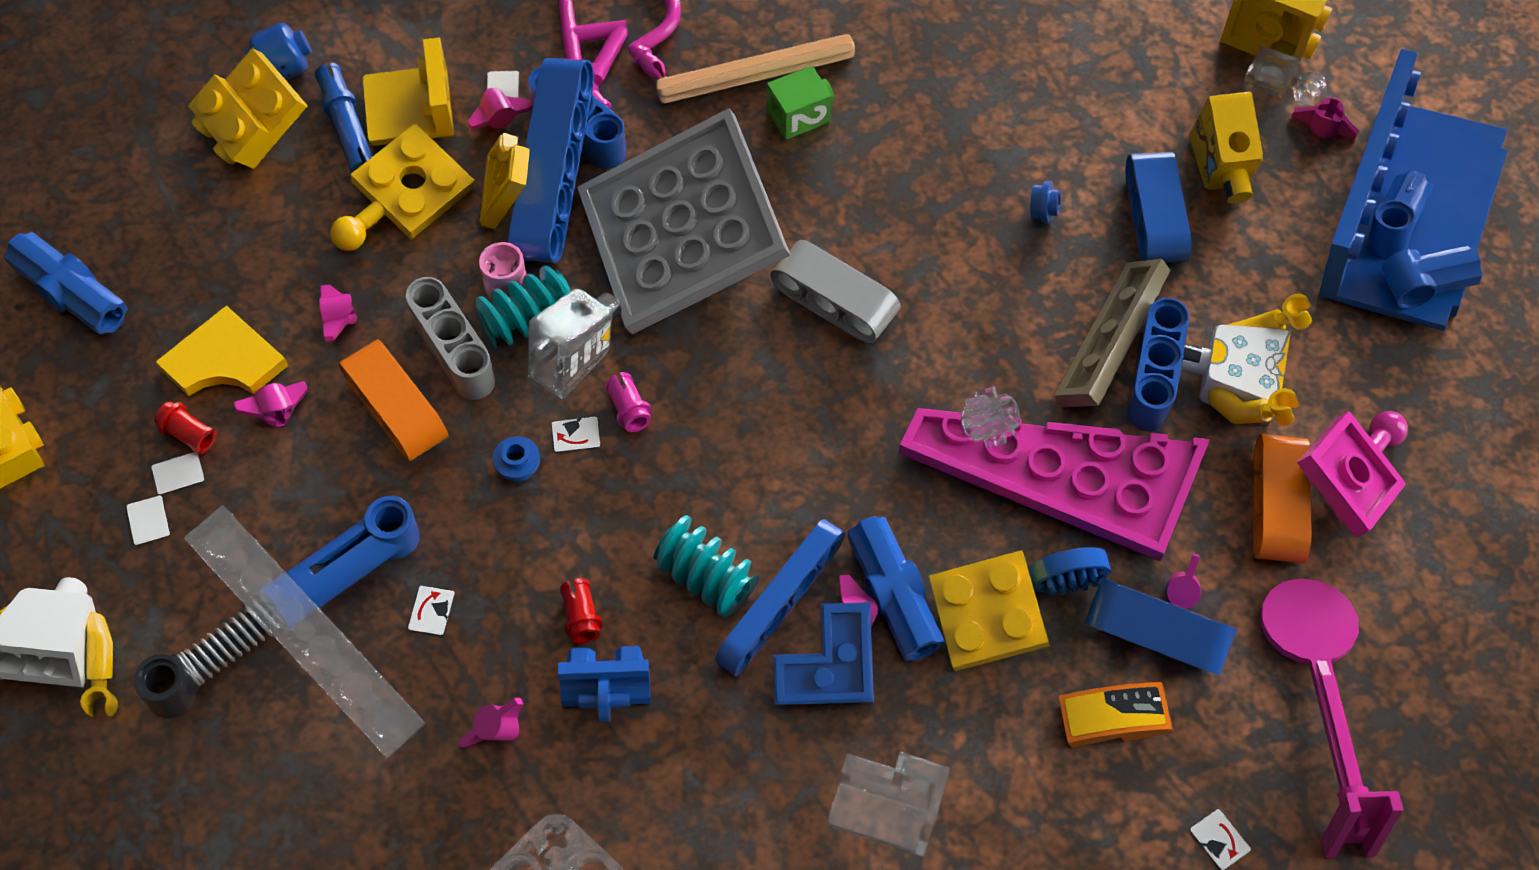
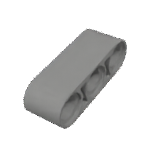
M805 240L796 241L789 250L791 255L780 260L770 273L771 281L783 294L866 343L875 342L901 309L898 298L889 289Z
M433 277L416 279L408 286L405 295L414 327L457 393L468 400L485 398L495 387V376L488 350L443 283ZM435 304V305H433V306H431V307L423 308V307H425V306H427V305ZM451 336H457L455 339L452 340H444ZM480 369L475 373L465 374L468 370Z

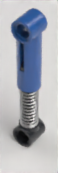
M383 496L375 500L368 507L364 519L261 589L263 596L259 597V604L252 602L253 608L245 607L244 614L237 612L238 618L230 617V624L222 622L223 629L215 628L214 635L207 633L208 639L200 638V645L192 644L193 650L184 649V652H180L177 656L174 653L171 656L158 654L145 659L137 667L134 674L133 685L137 694L157 716L176 718L186 713L195 702L197 691L200 690L198 686H201V683L204 684L208 677L212 678V671L215 670L220 673L219 666L227 667L226 661L235 662L234 656L237 654L242 657L241 651L244 649L250 652L249 645L257 646L256 640L264 641L265 637L263 635L266 633L272 636L271 630L275 628L279 631V624L291 629L387 560L403 558L411 554L419 543L420 531L410 505L404 499L396 496ZM392 523L402 524L393 532L383 531ZM175 679L173 686L163 693H156L158 687L163 682Z

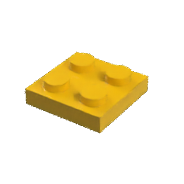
M1023 550L929 575L952 667L955 672L1050 646Z

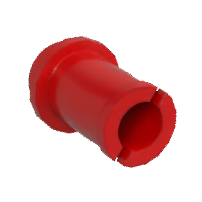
M166 402L159 408L154 417V423L158 426V432L164 436H174L197 454L201 455L208 451L216 440L217 431L189 414L187 406L181 402Z
M583 578L573 579L575 591H571L569 581L564 582L559 588L567 616L564 630L565 634L571 637L573 643L586 644L599 638L603 622L602 618L595 613L590 591V581Z

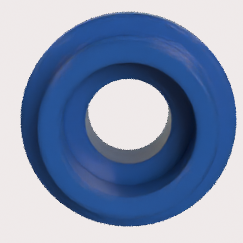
M1044 181L1043 185H1033L1030 214L1031 219L1041 220L1042 224H1050L1052 216H1059L1061 191L1054 190L1052 181Z
M515 436L507 438L498 444L493 453V463L495 470L500 476L513 482H521L529 479L536 472L540 464V454L537 446L530 439ZM516 453L524 454V456L517 461H512L508 459L509 456Z

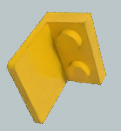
M440 37L423 39L425 57L417 58L418 68L363 76L367 134L371 146L391 143L415 123L431 139L454 136L448 75Z

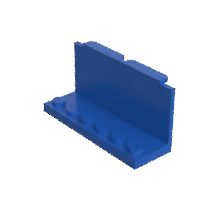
M1401 48L1335 232L1318 296L1444 331L1449 315L1454 317L1457 315L1465 288L1438 293L1426 304L1413 309L1400 308L1381 271V266L1387 258L1374 254L1368 246V238L1375 210L1384 201L1397 174H1404L1409 170L1424 174L1425 179L1433 185V190L1411 234L1407 250H1417L1421 256L1468 246L1470 249L1475 248L1477 251L1508 149L1502 148L1508 129L1411 106V103L1405 102L1406 95L1414 97L1421 72L1413 70L1418 52Z

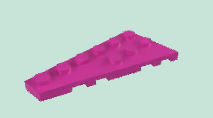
M917 409L900 443L899 454L1157 561H1161L1210 441V439L1195 437L1192 442L1168 439L1167 434L1150 433L1149 437L1124 435L1120 429L1047 422L1046 426L1021 424L1022 419L1004 417L1002 422L976 419L974 414Z

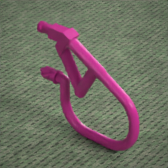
M558 0L565 59L582 60L579 42L607 39L595 62L591 63L594 72L592 95L611 110L612 105L607 99L602 97L599 92V86L603 83L628 36L626 20L577 26L572 0ZM663 0L667 7L664 21L654 30L632 42L628 47L630 55L634 57L635 64L642 67L651 78L661 79V75L663 77L666 75L664 64L653 55L650 48L665 40L676 29L681 16L679 0Z

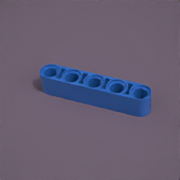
M546 58L541 64L525 148L530 149L526 186L515 200L508 243H512L520 249L524 261L557 263L562 257L594 84L593 67L589 60Z

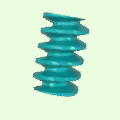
M548 266L540 268L539 279L533 274H526L523 277V287L516 281L509 282L507 285L508 296L501 289H494L491 292L492 304L482 296L475 299L477 317L495 349H497L496 338L499 336L509 346L513 344L512 330L517 329L525 338L529 337L528 323L533 321L541 328L545 323L544 315L549 314L557 323L561 322L560 307L565 306L573 315L578 312L567 281L557 269L554 272Z
M685 515L668 529L656 547L653 558L657 560V567L664 573L672 572V579L679 584L687 582V590L691 594L698 595L702 593L703 603L708 606L717 605L719 615L725 618L732 616L749 598L759 581V576L755 575L752 578L747 576L752 564L748 559H745L736 567L732 565L737 553L735 549L730 548L721 556L717 553L722 542L720 538L715 537L706 545L702 542L707 532L705 527L700 526L691 534L688 533L692 518Z

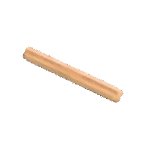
M844 34L662 78L656 81V90L661 103H670L797 72L809 66L818 67L850 59L855 55V45L852 37L849 34Z

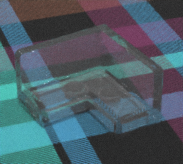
M902 752L899 754L895 768L847 753L828 824L831 827L925 857L951 768Z

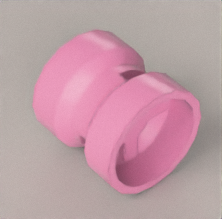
M498 242L486 247L480 255L479 265L481 275L483 276L485 292L489 298H491V292L496 288L501 289L508 296L507 285L511 281H516L523 287V277L526 275L523 254L520 249L507 242Z

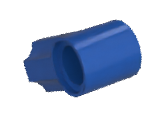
M1409 170L1407 173L1396 175L1384 201L1375 210L1368 238L1369 249L1374 254L1383 258H1389L1397 252L1407 250L1411 234L1433 190V185L1425 179L1424 174Z
M1468 246L1421 256L1417 250H1403L1391 255L1381 266V271L1396 303L1402 309H1413L1422 306L1438 293L1479 285L1483 276L1481 259L1476 249H1470Z

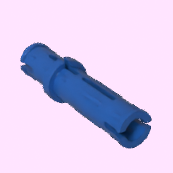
M330 63L333 74L330 76L326 64H323L315 70L314 75L324 97L322 100L324 112L332 119L351 174L359 168L358 166H362L372 158V154L355 111L357 106L355 96L351 91L347 90L340 66Z

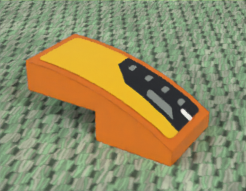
M1162 682L1108 686L1059 696L1067 742L1072 748L1120 737L1126 743L1174 732Z

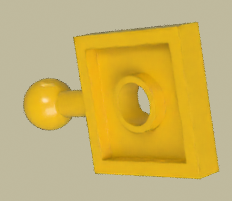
M415 123L351 173V182L372 203L357 214L356 217L343 216L338 218L330 229L331 240L341 250H356L365 241V230L369 229L385 215L412 240L475 188V180ZM408 174H418L425 179V183L419 188L410 189L405 187L401 180Z

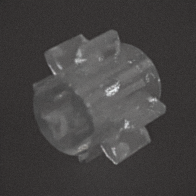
M995 386L975 391V397L966 399L965 403L967 406L962 410L961 422L965 433L975 442L984 440L986 448L1006 444L1007 437L1016 434L1014 429L1019 426L1020 411L1016 401L1007 393L997 395Z

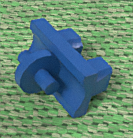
M639 646L620 647L615 651V661H596L595 651H592L590 648H571L566 662L558 663V680L560 682L562 707L579 706V709L598 708L599 722L607 723L610 722L611 708L630 707V704H651L649 660L643 659Z

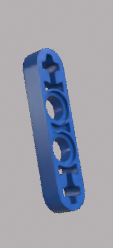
M826 519L821 520L725 639L715 658V662L735 677L739 676L747 668L837 553L845 537L843 530Z

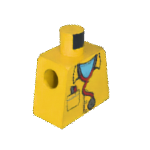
M1250 91L1209 96L1189 133V139L1204 186L1209 190L1224 188L1228 203H1241L1252 198L1253 192L1250 179L1263 160L1252 93Z

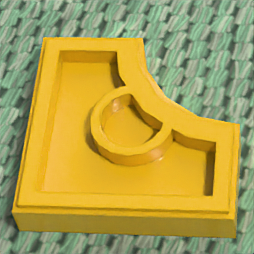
M503 133L487 155L480 213L481 226L495 230L526 186L530 149L517 145L518 137Z
M228 306L222 308L156 361L159 369L187 396H191L205 387L220 384L239 386L254 395L260 388L288 367L286 359Z

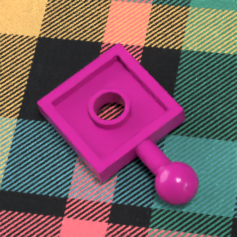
M1394 411L1380 412L1372 419L1369 429L1370 437L1351 412H1345L1330 423L1297 462L1309 482L1315 485L1333 508L1338 519L1348 527L1355 538L1369 532L1406 485L1405 481L1382 453L1386 447L1399 445L1407 436L1408 425L1402 415Z

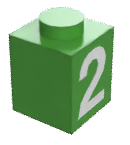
M813 66L767 83V111L786 140L830 122L831 103L834 102V93L829 82L826 79L821 80Z

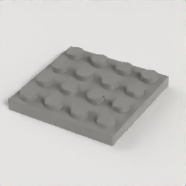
M730 108L577 187L616 302L621 305V316L625 328L632 334L791 255L736 116Z

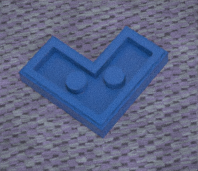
M870 602L820 604L822 653L773 655L774 705L874 702Z

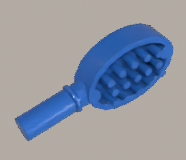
M1090 547L1066 550L1046 556L1030 565L1028 571L1034 590L1036 592L1049 593V596L1052 597L1057 592L1060 595H1065L1066 591L1076 593L1077 589L1080 588L1088 590L1090 585H1093V587L1099 586L1101 578L1105 579L1111 574V567L1105 550Z

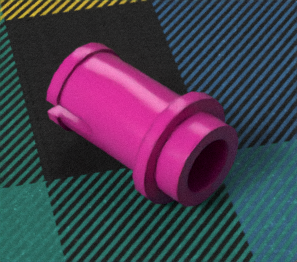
M620 373L624 383L622 386L615 374L605 382L604 387L618 412L616 420L619 426L625 428L628 432L643 430L651 422L652 409L649 403L642 401L633 383V378L629 373Z

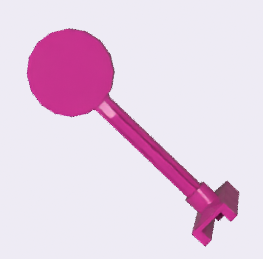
M1303 578L1284 581L1270 590L1260 609V626L1267 641L1278 652L1298 663L1307 664L1310 668L1340 791L1337 793L1339 807L1321 838L1325 858H1336L1344 843H1362L1365 856L1376 857L1404 810L1399 791L1369 792V789L1363 786L1332 667L1333 662H1337L1351 651L1359 634L1358 615L1351 602L1332 586L1318 580Z

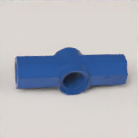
M33 232L28 234L18 233L8 242L7 251L3 256L8 265L32 282L42 297L55 309L62 313L68 310L99 335L107 332L113 333L123 324V318L128 311L124 301L100 284L93 273L77 257L70 253L63 256Z
M872 516L859 521L856 526L848 530L847 538L865 575L864 584L867 595L877 604V615L880 617L884 616L904 661H918L931 656L932 653L943 647L944 639L925 601V587L916 565L910 559L905 560L885 517Z

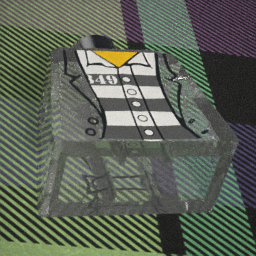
M574 289L529 321L528 376L563 400L609 351L612 321L622 312L618 300L609 293H603L595 299L581 289Z

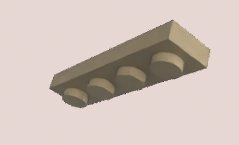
M1162 258L1129 262L1125 265L1054 395L1063 407L1098 406L1119 366L1124 361L1125 355L1136 334L1141 329L1151 305L1159 295L1171 271Z

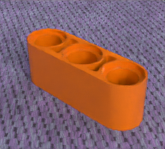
M379 339L338 362V366L352 390L408 462L449 437L447 429L436 411Z
M1260 433L1257 437L1253 457V553L1257 559L1300 564L1306 563L1308 559L1312 535L1311 483L1297 464L1298 460L1310 448V442L1307 438Z

